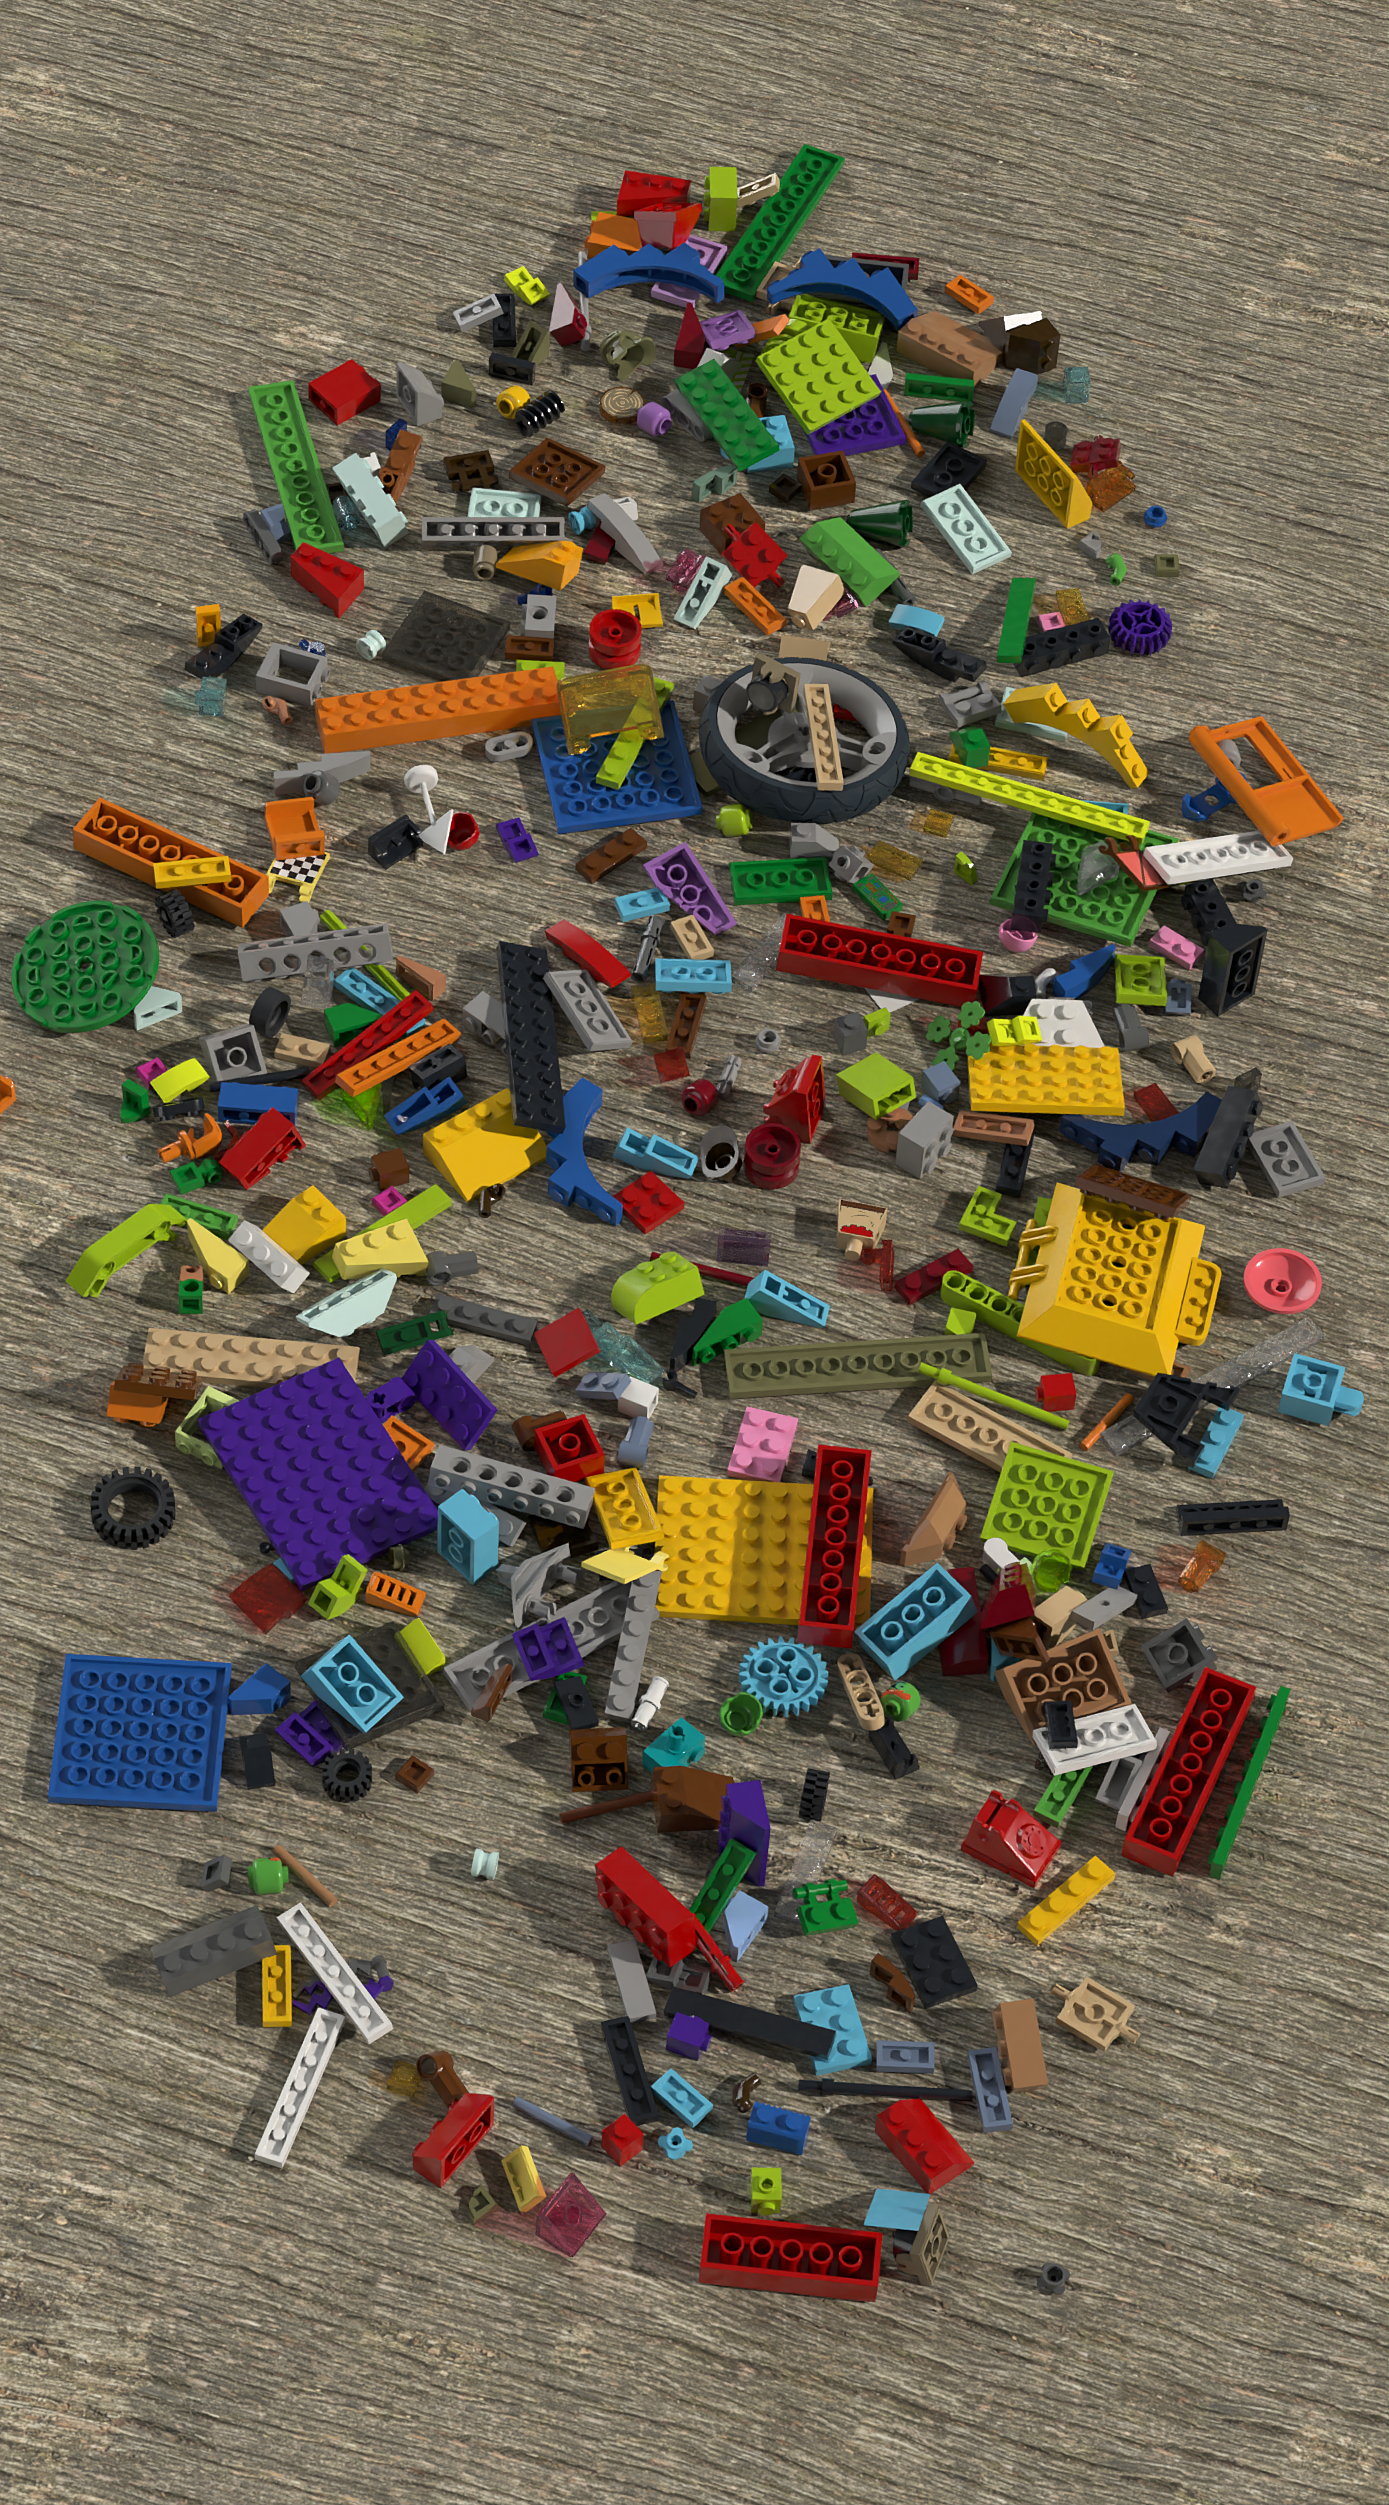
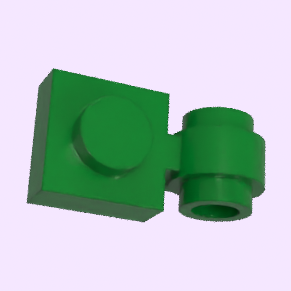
M207 1158L200 1163L198 1168L194 1162L170 1170V1177L180 1195L205 1186L204 1180L209 1183L220 1181L223 1170L218 1161Z

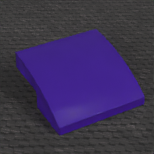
M565 1617L540 1628L535 1623L512 1634L530 1681L558 1676L585 1666Z
M318 1699L314 1700L299 1715L294 1712L275 1729V1733L312 1767L324 1762L327 1756L331 1757L332 1752L335 1751L337 1753L339 1749H342L355 1739V1734Z

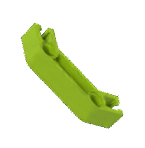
M146 1205L89 1246L77 1261L66 1282L82 1297H87L88 1294L91 1297H98L111 1275L159 1240L175 1241L178 1235L170 1229L171 1226L177 1224L178 1227H183L187 1219L171 1205Z

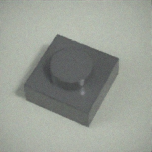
M222 1855L205 1862L201 1888L210 1892L227 1885L231 1876L232 1859Z

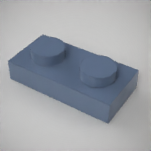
M588 1372L582 1378L575 1391L579 1398L618 1400L631 1383V1379L627 1373Z
M877 2040L876 2071L934 2074V2042Z

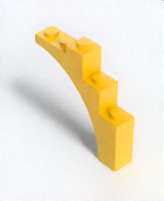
M1057 683L1015 689L1003 703L1014 723L1029 722L1047 725L1062 730L1092 747L1118 771L1130 789L1138 788L1149 774L1148 769L1129 740L1133 732L1122 714L1100 717L1089 698L1068 702Z

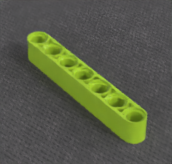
M949 1271L944 1274L941 1298L948 1305L956 1309L976 1313L977 1320L1083 1375L1092 1376L1099 1372L1101 1361L1097 1359H1089L1086 1356L1017 1337L1025 1305L961 1272Z

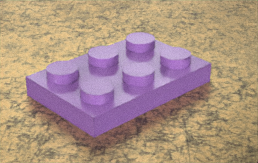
M741 309L700 322L706 341L712 350H724L731 344H744L749 342L751 338L756 337L754 327Z

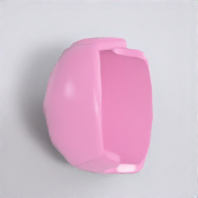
M1007 919L999 928V939L1006 949L1022 953L1033 946L1038 937L1035 933L1011 930L1012 919Z

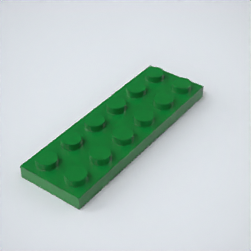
M715 359L674 379L678 390L739 472L780 451L778 443Z

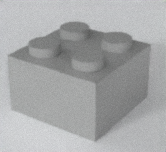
M928 1101L899 1132L895 1165L919 1179L927 1172H932L941 1156L945 1157L952 1147L950 1140L954 1131L952 1127L954 1116Z

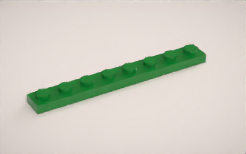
M1280 1685L1277 1695L1271 1694L1267 1705V1710L1270 1711L1268 1717L1263 1716L1258 1729L1259 1732H1262L1260 1739L1254 1738L1250 1753L1254 1754L1251 1761L1246 1759L1241 1775L1245 1776L1243 1783L1237 1782L1233 1797L1237 1798L1234 1805L1229 1803L1224 1817L1225 1820H1228L1226 1827L1220 1826L1216 1842L1219 1843L1218 1849L1212 1848L1207 1861V1864L1211 1865L1209 1877L1218 1880L1221 1878L1287 1706L1291 1691L1289 1688Z

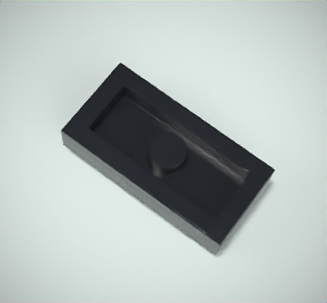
M494 352L491 353L489 357V375L533 385L536 363Z
M1151 1564L1125 1569L1124 1578L1130 1592L1137 1595L1135 1605L1140 1618L1146 1619L1167 1614L1168 1606Z

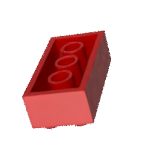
M622 1846L595 1864V1882L598 1888L597 1899L603 1908H609L622 1926H628L633 1931L635 1938L640 1943H645L651 1949L652 1954L657 1960H663L669 1967H672L697 1949L693 1914Z

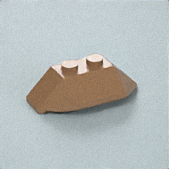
M948 1471L945 1479L902 1548L901 1566L906 1567L941 1558L946 1549L950 1550L956 1538L954 1534L957 1529H963L968 1517L964 1515L966 1502L954 1473Z

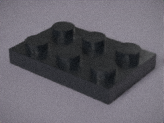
M947 441L913 479L911 489L929 498L958 484H961L966 491L986 468L987 460Z
M943 1916L891 1933L890 1940L924 2009L977 1991L978 1985Z

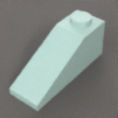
M706 557L673 619L695 630L721 597L724 586L728 584L732 576L728 567Z

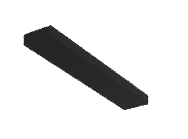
M674 1986L671 1989L663 2011L664 2016L671 2018L675 2017L676 2012L687 2016H697L703 2019L704 2022L709 2023V2028L825 2060H828L836 2038V2031Z

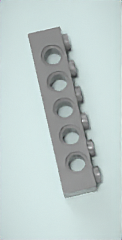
M422 517V546H518L564 541V517Z
M388 923L240 943L238 944V957L242 980L259 982L264 978L274 977L282 979L292 974L309 975L314 971L321 970L332 972L342 967L359 968L364 964L371 963L383 965L388 961H393V950ZM362 945H370L372 947L370 950L360 949ZM338 948H344L347 950V952L343 954H338L335 952V950ZM317 951L322 955L320 957H312L310 953ZM288 955H294L297 957V959L289 961L285 959V957ZM267 958L272 962L270 964H263L260 960Z
M443 1445L438 1447L430 1467L428 1485L454 1493L464 1489L469 1495H474L479 1500L584 1529L590 1513L595 1492L593 1487Z

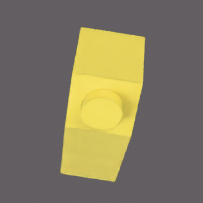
M190 1218L187 1221L188 1238L201 1265H203L210 1283L215 1288L222 1289L229 1294L250 1275L249 1259Z

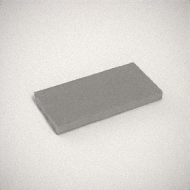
M587 969L546 972L543 978L589 1051L630 1048L633 1041Z

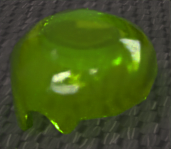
M1060 1550L1042 1551L1034 1558L1031 1566L1034 1583L1045 1593H1056L1063 1583L1069 1582L1072 1565L1068 1556Z

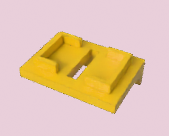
M659 593L612 596V609H621L635 616L634 608L638 607L641 628L663 627Z

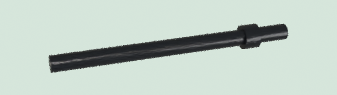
M822 2078V2081L800 2079L798 2081V2091L821 2092L822 2096H833V2093L972 2101V2090L834 2082V2079Z

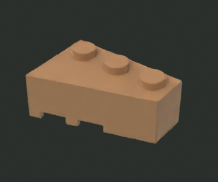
M1034 1998L999 2003L991 2014L998 2040V2053L1000 2058H1002L1004 2069H1002L1004 2085L1009 2087L1010 2093L1044 2089L1048 2085Z

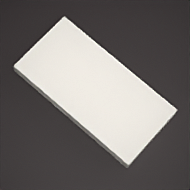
M1136 1704L1074 1719L1078 1739L1077 1748L1049 1749L1046 1727L1033 1730L1032 1736L1054 1776L1157 1749V1741Z

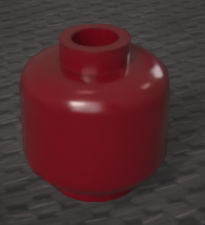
M697 1079L683 1090L681 1101L688 1113L695 1116H703L717 1105L719 1094L713 1083L706 1079Z

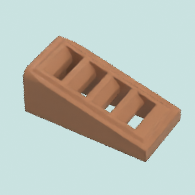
M400 955L396 958V975L428 999L433 1001L445 991L446 975Z

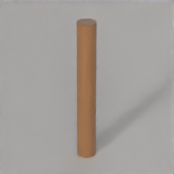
M280 1844L272 1850V1853L284 1865L288 1866L329 1907L336 1904L338 1899Z

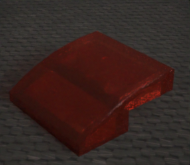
M273 1563L253 1574L228 1596L265 1635L285 1616L289 1619L308 1601L304 1594Z

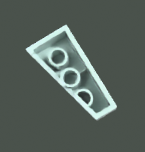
M357 453L333 467L336 477L385 548L409 533L405 526L408 524L406 517L395 508L396 503L389 493L385 494L382 489L384 486L378 476H372L370 473L372 468L365 458L361 460Z

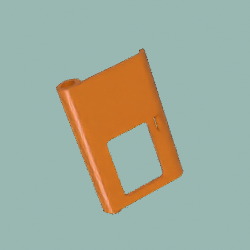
M1262 716L1225 725L1214 730H1210L1206 725H1198L1190 731L1188 742L1271 846H1278L1331 830L1344 820L1343 816ZM1245 737L1281 782L1253 790L1216 743L1223 739L1232 740Z

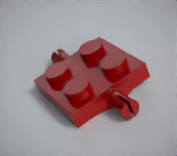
M756 521L747 530L740 533L731 523L723 529L733 540L730 546L721 553V556L754 588L768 578L777 588H780L786 582L779 576L776 570L788 555Z

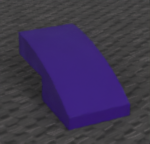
M519 817L496 824V831L515 863L539 855L530 833H526Z

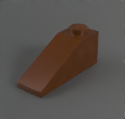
M1029 1617L999 1624L989 1631L1000 1655L1048 1662L1050 1660L1036 1631V1626Z

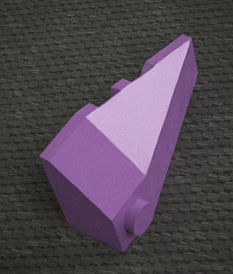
M686 842L643 865L654 885L686 913L694 915L697 922L715 937L737 925Z

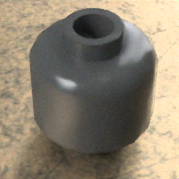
M317 770L305 778L303 783L304 794L306 797H313L315 803L323 806L330 805L338 797L340 785L333 775Z

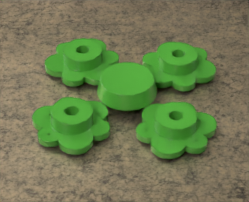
M978 1001L973 1003L966 1002L962 1005V1012L958 1014V1019L961 1020V1026L964 1028H957L952 1032L950 1028L951 1021L941 1015L935 1017L934 1021L928 1024L927 1029L929 1031L926 1034V1038L929 1041L941 1043L943 1038L950 1036L949 1043L952 1046L946 1050L941 1049L938 1051V1056L932 1061L933 1066L945 1061L953 1072L956 1068V1063L959 1061L956 1049L962 1050L967 1047L966 1054L972 1056L975 1060L981 1059L984 1053L989 1052L991 1037L981 1032H977L974 1037H971L966 1029L971 1027V1025L977 1026L980 1022L979 1019L985 1014V1010L980 1007Z

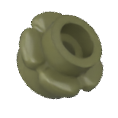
M398 1544L397 1547H390L388 1563L391 1569L402 1571L405 1565L409 1564L410 1556L409 1551L404 1549L401 1544Z

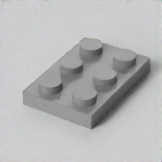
M1293 1121L1253 1132V1135L1248 1138L1247 1145L1278 1198L1325 1183L1323 1172Z

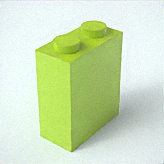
M877 1052L836 1074L839 1095L875 1120L916 1098L913 1077Z

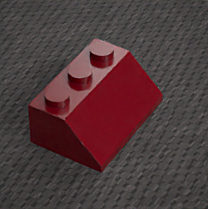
M1013 1562L1004 1566L1005 1569L999 1572L982 1603L980 1623L982 1629L1035 1615L1036 1591L1027 1563Z

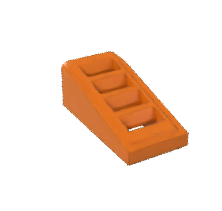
M374 1571L366 1589L365 1603L418 1617L426 1597V1592ZM388 1591L393 1592L391 1597L387 1596ZM399 1594L404 1595L402 1601L397 1600ZM410 1597L415 1598L412 1606L407 1604Z

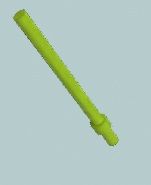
M923 1362L920 1364L918 1372L937 1379V1383L945 1386L947 1384L955 1386L1066 1430L1070 1420L951 1374L952 1371L945 1368L940 1370Z

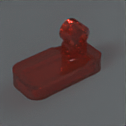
M888 1239L882 1240V1248L873 1249L866 1247L861 1251V1258L864 1264L880 1263L879 1281L881 1292L893 1291L895 1250L893 1240Z

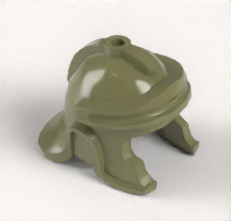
M617 330L602 341L600 353L605 363L620 366L617 378L619 381L629 378L634 373V369L641 364L645 366L653 363L656 357V346L650 337L641 338L633 331Z

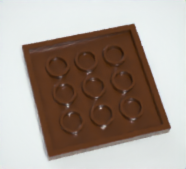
M1093 1164L1078 1175L1074 1187L1080 1188V1192L1085 1195L1095 1196L1096 1193L1105 1196L1104 1200L1107 1202L1129 1204V1208L1134 1211L1144 1212V1210L1154 1212V1216L1162 1220H1169V1218L1177 1216L1190 1204L1192 1197L1191 1194L1098 1164Z

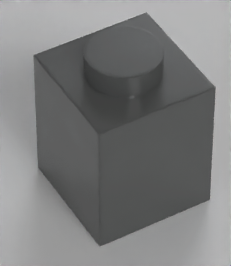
M859 1012L835 1018L833 1038L842 1056L866 1049L868 1029Z

